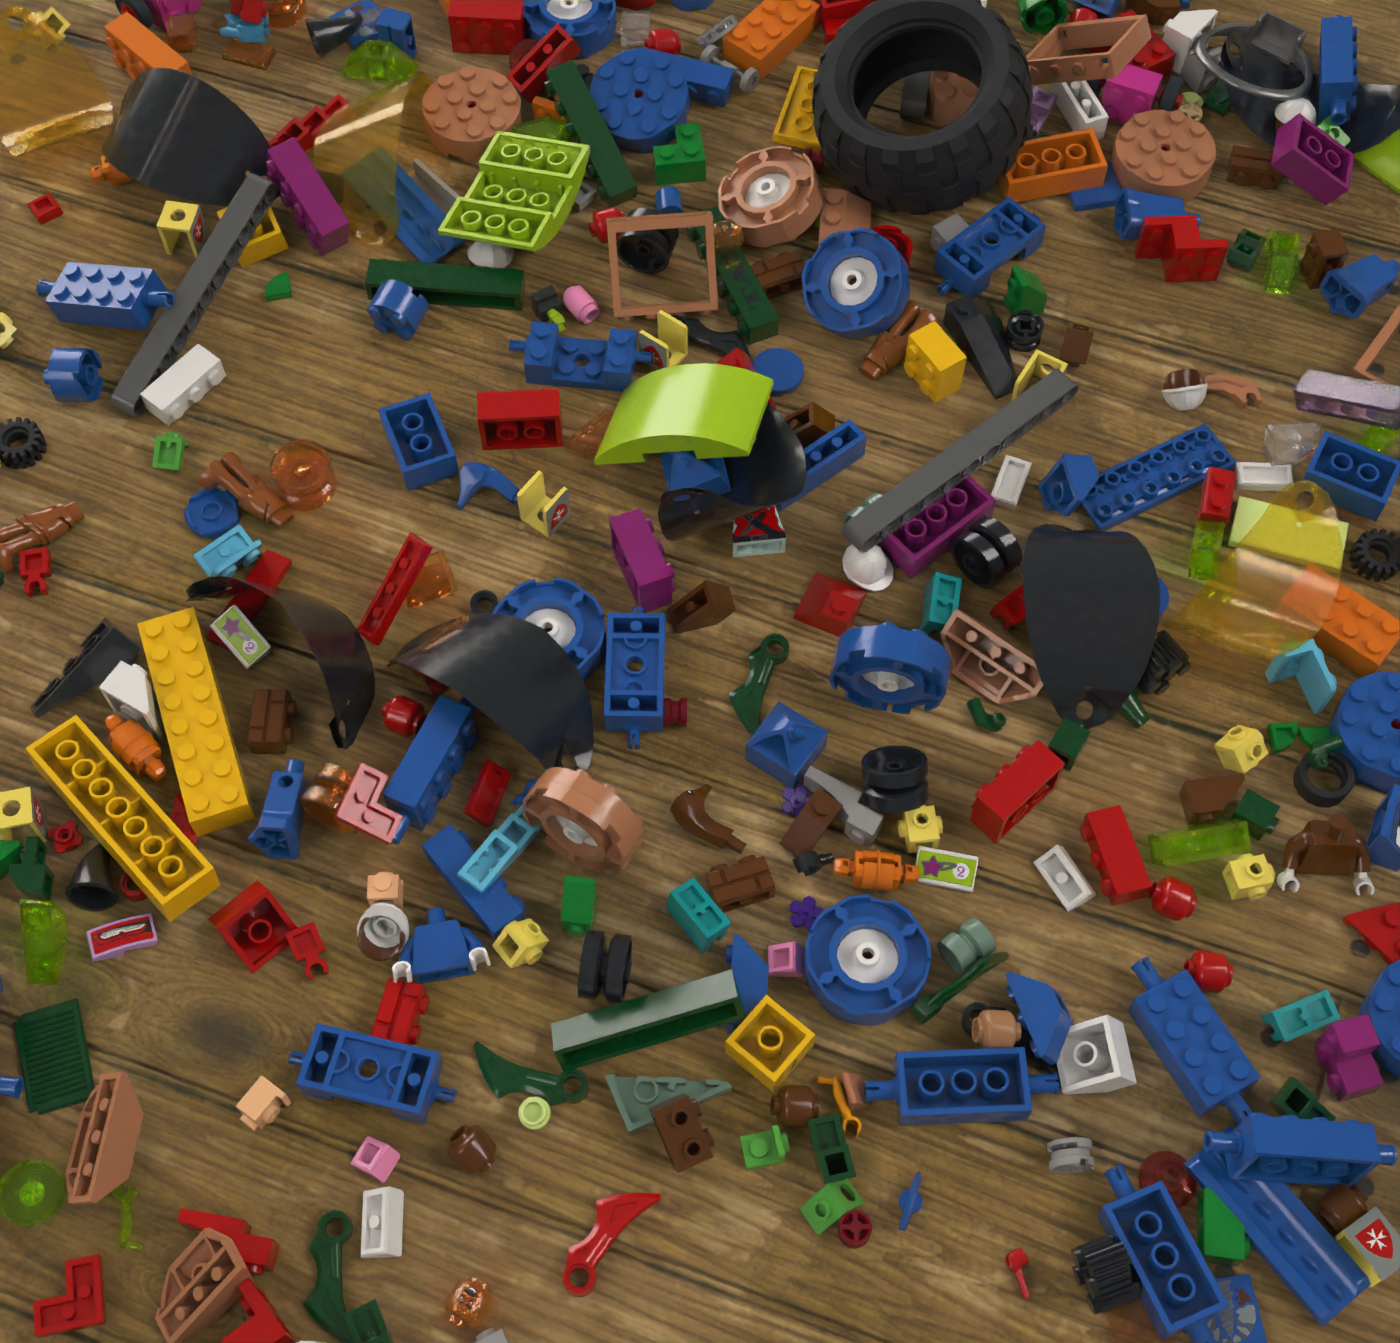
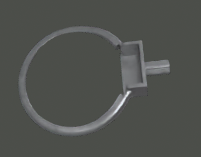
M1266 10L1259 16L1256 24L1243 22L1227 23L1205 32L1195 43V54L1207 71L1225 84L1244 93L1271 100H1294L1305 96L1313 83V66L1309 57L1301 48L1309 31ZM1233 31L1241 33L1251 48L1287 65L1291 62L1294 63L1305 76V81L1301 86L1289 90L1268 89L1247 83L1220 68L1210 58L1205 48L1206 40L1214 36H1227Z

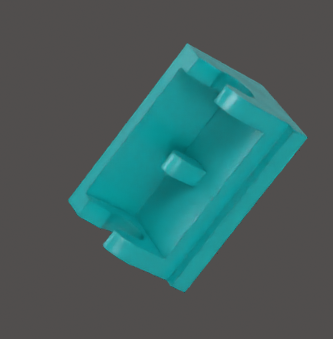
M935 572L927 583L920 630L924 631L927 635L932 630H939L941 632L954 610L958 609L962 578Z
M694 877L669 893L665 907L666 910L702 954L709 950L712 945L711 943L716 938L719 941L724 938L728 927L731 926V922Z
M1328 989L1260 1015L1263 1024H1271L1274 1029L1271 1038L1274 1041L1283 1040V1042L1341 1019Z

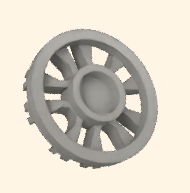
M734 15L728 16L720 21L719 24L716 23L711 26L712 29L709 28L697 38L700 48L708 46L731 31L738 24L737 19Z

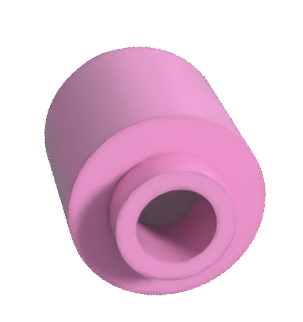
M581 285L571 286L564 292L562 303L578 321L588 324L597 318L600 312L598 303Z

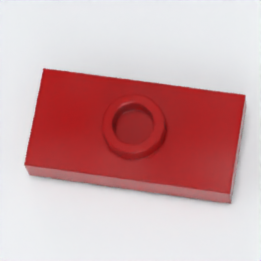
M491 760L484 761L463 813L484 827L491 826L512 774Z

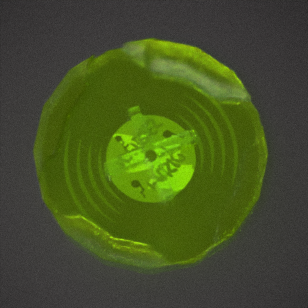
M38 1159L21 1161L8 1169L0 1180V1211L2 1215L14 1224L26 1227L42 1224L53 1217L62 1205L65 1195L64 1179L58 1169L45 1160Z

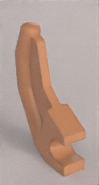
M1213 374L1203 377L1205 383H1208L1207 392H1224L1241 409L1246 408L1247 399H1251L1255 407L1260 406L1262 402L1259 390L1248 380L1228 374Z

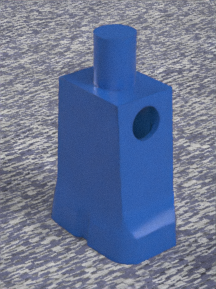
M1123 187L1115 203L1113 230L1117 231L1121 239H1138L1144 217L1196 215L1199 228L1201 216L1199 214L1185 213L1183 199L1145 193Z
M1372 254L1346 267L1327 271L1320 284V289L1329 304L1330 312L1332 314H1343L1349 318L1360 317L1368 306L1388 294L1399 276L1400 265L1394 259L1384 262L1376 254Z
M289 759L285 772L273 771L262 816L258 826L248 838L250 844L258 847L263 854L270 858L294 860L299 857V839L309 792L303 774L305 764L298 759Z

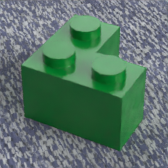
M699 123L676 125L675 144L653 146V168L656 186L706 181V159Z

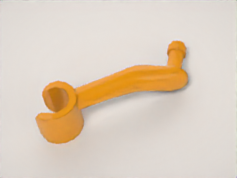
M818 1076L817 1083L833 1085V1095L844 1120L842 1124L844 1135L846 1126L853 1124L857 1127L856 1137H858L862 1124L857 1117L852 1116L839 1079L834 1076V1079Z

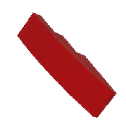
M338 93L322 110L316 105L301 121L294 117L268 143L273 148L295 137L303 151L306 152L339 129L357 112Z

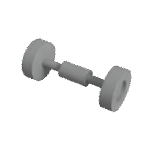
M709 44L702 52L700 61L733 68L734 77L738 76L741 78L740 89L746 93L752 92L759 81L760 72L750 67L744 74L741 73L738 67L728 61L719 60V47Z

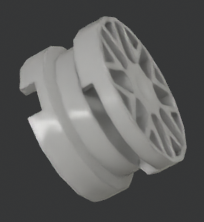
M1071 1137L1047 1143V1154L1051 1156V1161L1048 1163L1049 1171L1053 1174L1066 1175L1093 1170L1095 1160L1090 1155L1093 1149L1092 1141L1083 1137Z

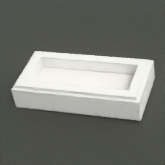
M1009 455L1005 456L991 496L996 500L995 505L1015 511L1032 465L1031 462Z
M1237 462L1234 467L1237 490L1292 491L1294 488L1291 463Z

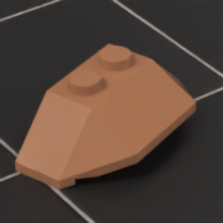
M821 187L823 204L820 210L818 248L820 247L819 243L833 233L856 228L870 229V201L846 188Z
M958 609L954 610L940 632L944 648L951 658L950 672L997 704L1037 697L1044 685L1038 673L1034 656L986 624Z
M125 1072L100 1074L97 1086L90 1093L81 1111L65 1174L66 1187L69 1193L68 1203L95 1204L129 1178L144 1113L128 1074Z
M205 1228L168 1268L162 1290L161 1307L157 1308L155 1320L167 1343H180L219 1320L242 1295L237 1286L248 1278L254 1282L232 1238L211 1228Z

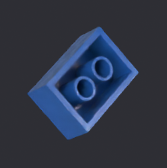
M430 393L378 409L385 435L407 490L459 474L455 452Z
M1325 431L1298 490L1376 522L1387 503L1400 473V461Z

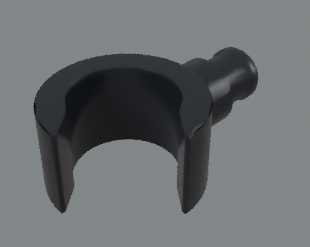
M814 850L804 852L793 859L798 873L804 872L806 877L816 873L827 863L834 861L832 853L818 855Z

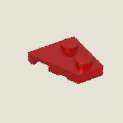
M1400 902L1349 914L1343 918L1344 924L1348 928L1350 926L1354 927L1365 938L1363 942L1372 950L1377 951L1388 965L1400 960Z

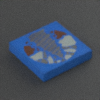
M361 0L328 17L349 18L355 12H359L363 17L361 27L351 38L345 41L353 51L379 39V32L375 30V20L377 16L381 15L382 11L372 0Z
M1250 1274L1215 1278L1229 1304V1307L1222 1315L1209 1320V1323L1206 1324L1215 1342L1267 1343Z

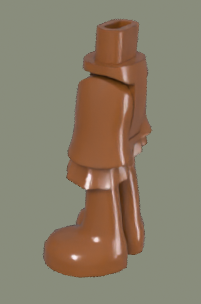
M908 301L903 313L887 332L883 331L882 334L877 336L875 343L863 358L864 363L859 367V372L872 381H875L879 375L884 376L887 371L893 369L905 358L909 334L933 321H936L940 326L938 320L926 309L920 313L919 305L913 301ZM908 325H912L903 336L900 335Z
M234 452L225 453L220 461L214 460L200 477L199 485L202 488L213 490L220 484L238 499V505L244 511L251 513L262 521L265 520L268 525L274 524L281 529L294 519V515L287 510L288 505L268 487L263 478L260 479L258 474L252 476L242 466L240 457ZM235 478L241 481L246 487L239 483Z
M75 501L64 506L62 503H58L55 506L47 507L34 513L23 514L24 517H16L15 521L17 523L0 528V567L5 575L13 570L12 559L19 551L38 544L43 547L46 543L50 544L53 540L65 534L70 528H74L75 522L84 518ZM23 533L25 534V535H23V536H21V537H18V538H16V539L10 540L11 538L16 537V536H18V535H20V534H23Z

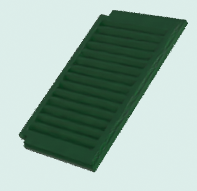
M78 998L22 1014V1020L14 1022V1029L29 1113L38 1110L39 1115H43L87 1101L95 1085Z

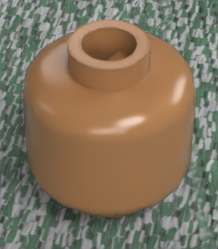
M983 1010L978 1017L973 1019L972 1038L981 1049L1014 1047L1015 1042L1020 1041L1021 1025L1019 1022H1016L1014 1015L1010 1011Z

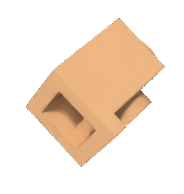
M379 872L376 875L368 876L367 900L370 907L373 904L388 903L403 911L404 882L400 880L399 874Z
M261 1075L236 1107L242 1114L239 1119L255 1131L257 1127L262 1129L266 1123H272L279 1115L282 1104L288 1107L292 1102L282 1090Z

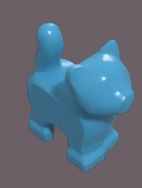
M227 13L224 15L227 20V27L220 29L222 36L237 38L243 43L265 44L266 38L270 35L268 15H266V18L261 17V22L258 24L241 20L240 15Z

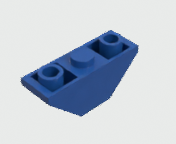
M734 935L733 945H727L726 963L731 964V969L740 989L745 1016L747 1017L763 997L767 995L769 966L740 935ZM745 1018L726 1023L727 1034H732Z
M1013 972L1005 974L1009 986L1006 987L1007 993L1013 1003L1018 1004L1021 1011L1018 1014V1019L1022 1027L1026 1031L1029 1030L1032 1040L1029 1042L1031 1050L1038 1059L1042 1058L1050 1065L1057 1063L1073 1021L1061 993L1049 984Z

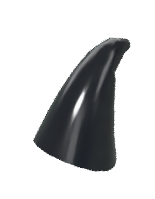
M355 12L349 18L305 19L317 55L322 57L351 38L362 25L363 17L360 13Z
M101 843L86 853L75 869L65 890L67 899L73 905L93 912L107 910L113 907L118 900L109 873V857L111 855Z

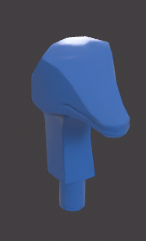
M464 463L459 474L460 489L457 508L462 510L473 495L484 488L493 489L511 504L516 503L518 505L517 493L520 489L499 470L483 463Z

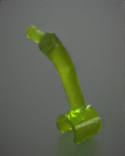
M122 1183L112 1191L114 1198L121 1202L119 1246L122 1249L128 1247L138 1252L142 1249L141 1243L129 1240L132 1232L131 1202L136 1196V1191L133 1186H130L128 1193L120 1197V1192L123 1189Z

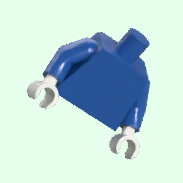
M432 908L426 912L428 924L415 927L414 936L408 939L398 962L393 965L392 971L394 983H397V979L400 977H407V982H412L413 973L415 982L424 984L473 975L479 963L486 962L487 966H490L491 962L482 942L469 928L460 927L458 920L446 921L444 908Z

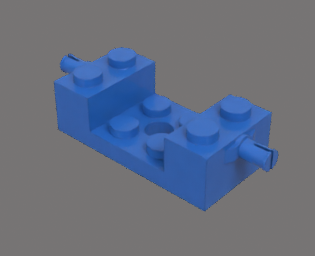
M1007 197L937 250L934 271L944 278L945 281L936 287V291L943 296L950 289L954 288L964 296L971 295L976 297L988 288L991 273L1016 254L1025 259L1042 246L1046 225L1040 221L1036 213L1030 214L1012 198ZM985 240H995L997 243L989 244Z
M532 321L530 334L526 341L510 339L509 351L525 352L524 369L526 383L623 392L633 382L635 363H652L653 352L637 351V331L610 328L609 340L603 341L559 337L558 324ZM579 360L589 362L586 366L582 367L575 364Z
M637 606L632 607V613H608L604 695L605 731H623L628 733L627 748L633 749V739L635 749L640 748V733L663 732L665 613H643L644 608L639 606L638 613ZM631 662H640L643 665L642 669L636 672L630 671L627 666Z
M316 1024L306 1054L292 1050L291 1056L288 1059L289 1064L302 1066L296 1085L303 1095L332 1102L335 1097L391 1110L394 1117L425 1124L430 1106L435 1099L454 1103V1097L457 1094V1090L439 1086V1077L444 1064L439 1052L324 1024ZM369 1062L375 1063L377 1065V1072L372 1077L366 1078L360 1075L361 1067Z

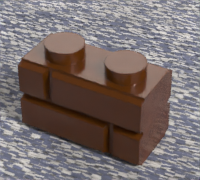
M1234 145L1228 160L1226 182L1234 183L1238 186L1260 187L1265 190L1277 189L1282 173L1275 170L1271 165L1273 151Z
M798 250L790 253L782 252L776 258L767 261L758 260L750 266L768 300L803 288L802 273L805 262H803Z
M254 690L247 736V745L251 753L285 755L287 744L293 743L294 732L293 727L290 726L291 718L296 717L297 703L296 700H292L288 690Z
M749 855L740 859L738 864L727 867V864H719L712 867L709 873H706V885L710 897L723 913L775 897V884L764 856L756 858L755 855Z

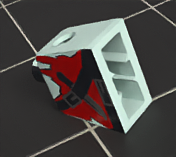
M775 506L734 520L733 558L785 552L786 534Z

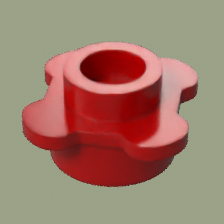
M68 820L65 825L59 828L53 827L49 830L48 836L54 841L55 852L59 854L70 852L82 844L83 837L77 832L78 825L75 821ZM68 835V838L63 839V836Z

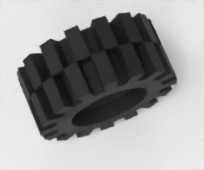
M16 417V422H13L11 418L7 419V425L0 424L1 462L7 467L11 465L13 469H18L19 465L22 469H26L27 463L34 466L36 464L34 460L38 459L40 461L43 458L41 453H46L45 446H47L39 426L34 421L31 422L29 418H25L22 421L21 417ZM18 439H29L26 444L19 448H10L11 444Z
M1377 528L1371 529L1370 532L1368 530L1365 531L1362 536L1360 535L1349 552L1351 553L1349 561H1354L1351 565L1352 569H1359L1356 574L1361 576L1364 573L1366 574V580L1374 577V582H1380L1382 578L1384 581L1389 580L1390 577H1393L1399 571L1400 538L1394 540V533L1390 532L1389 535H1386L1385 529H1381L1378 533ZM1368 549H1377L1383 552L1387 557V562L1382 563L1374 560L1370 556Z

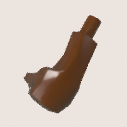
M705 784L699 789L686 790L676 797L671 805L670 812L680 826L687 832L720 849L727 845L741 854L747 844L732 835L733 829L715 822L705 811V799L712 789L710 785Z

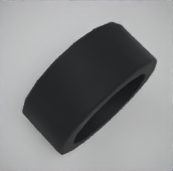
M1308 752L1297 765L1293 775L1294 787L1299 796L1307 803L1317 807L1329 808L1340 804L1350 793L1355 782V770L1352 764L1340 752H1329L1327 761H1329L1328 767L1338 774L1341 785L1334 792L1323 791L1314 786L1307 776V771L1310 767Z

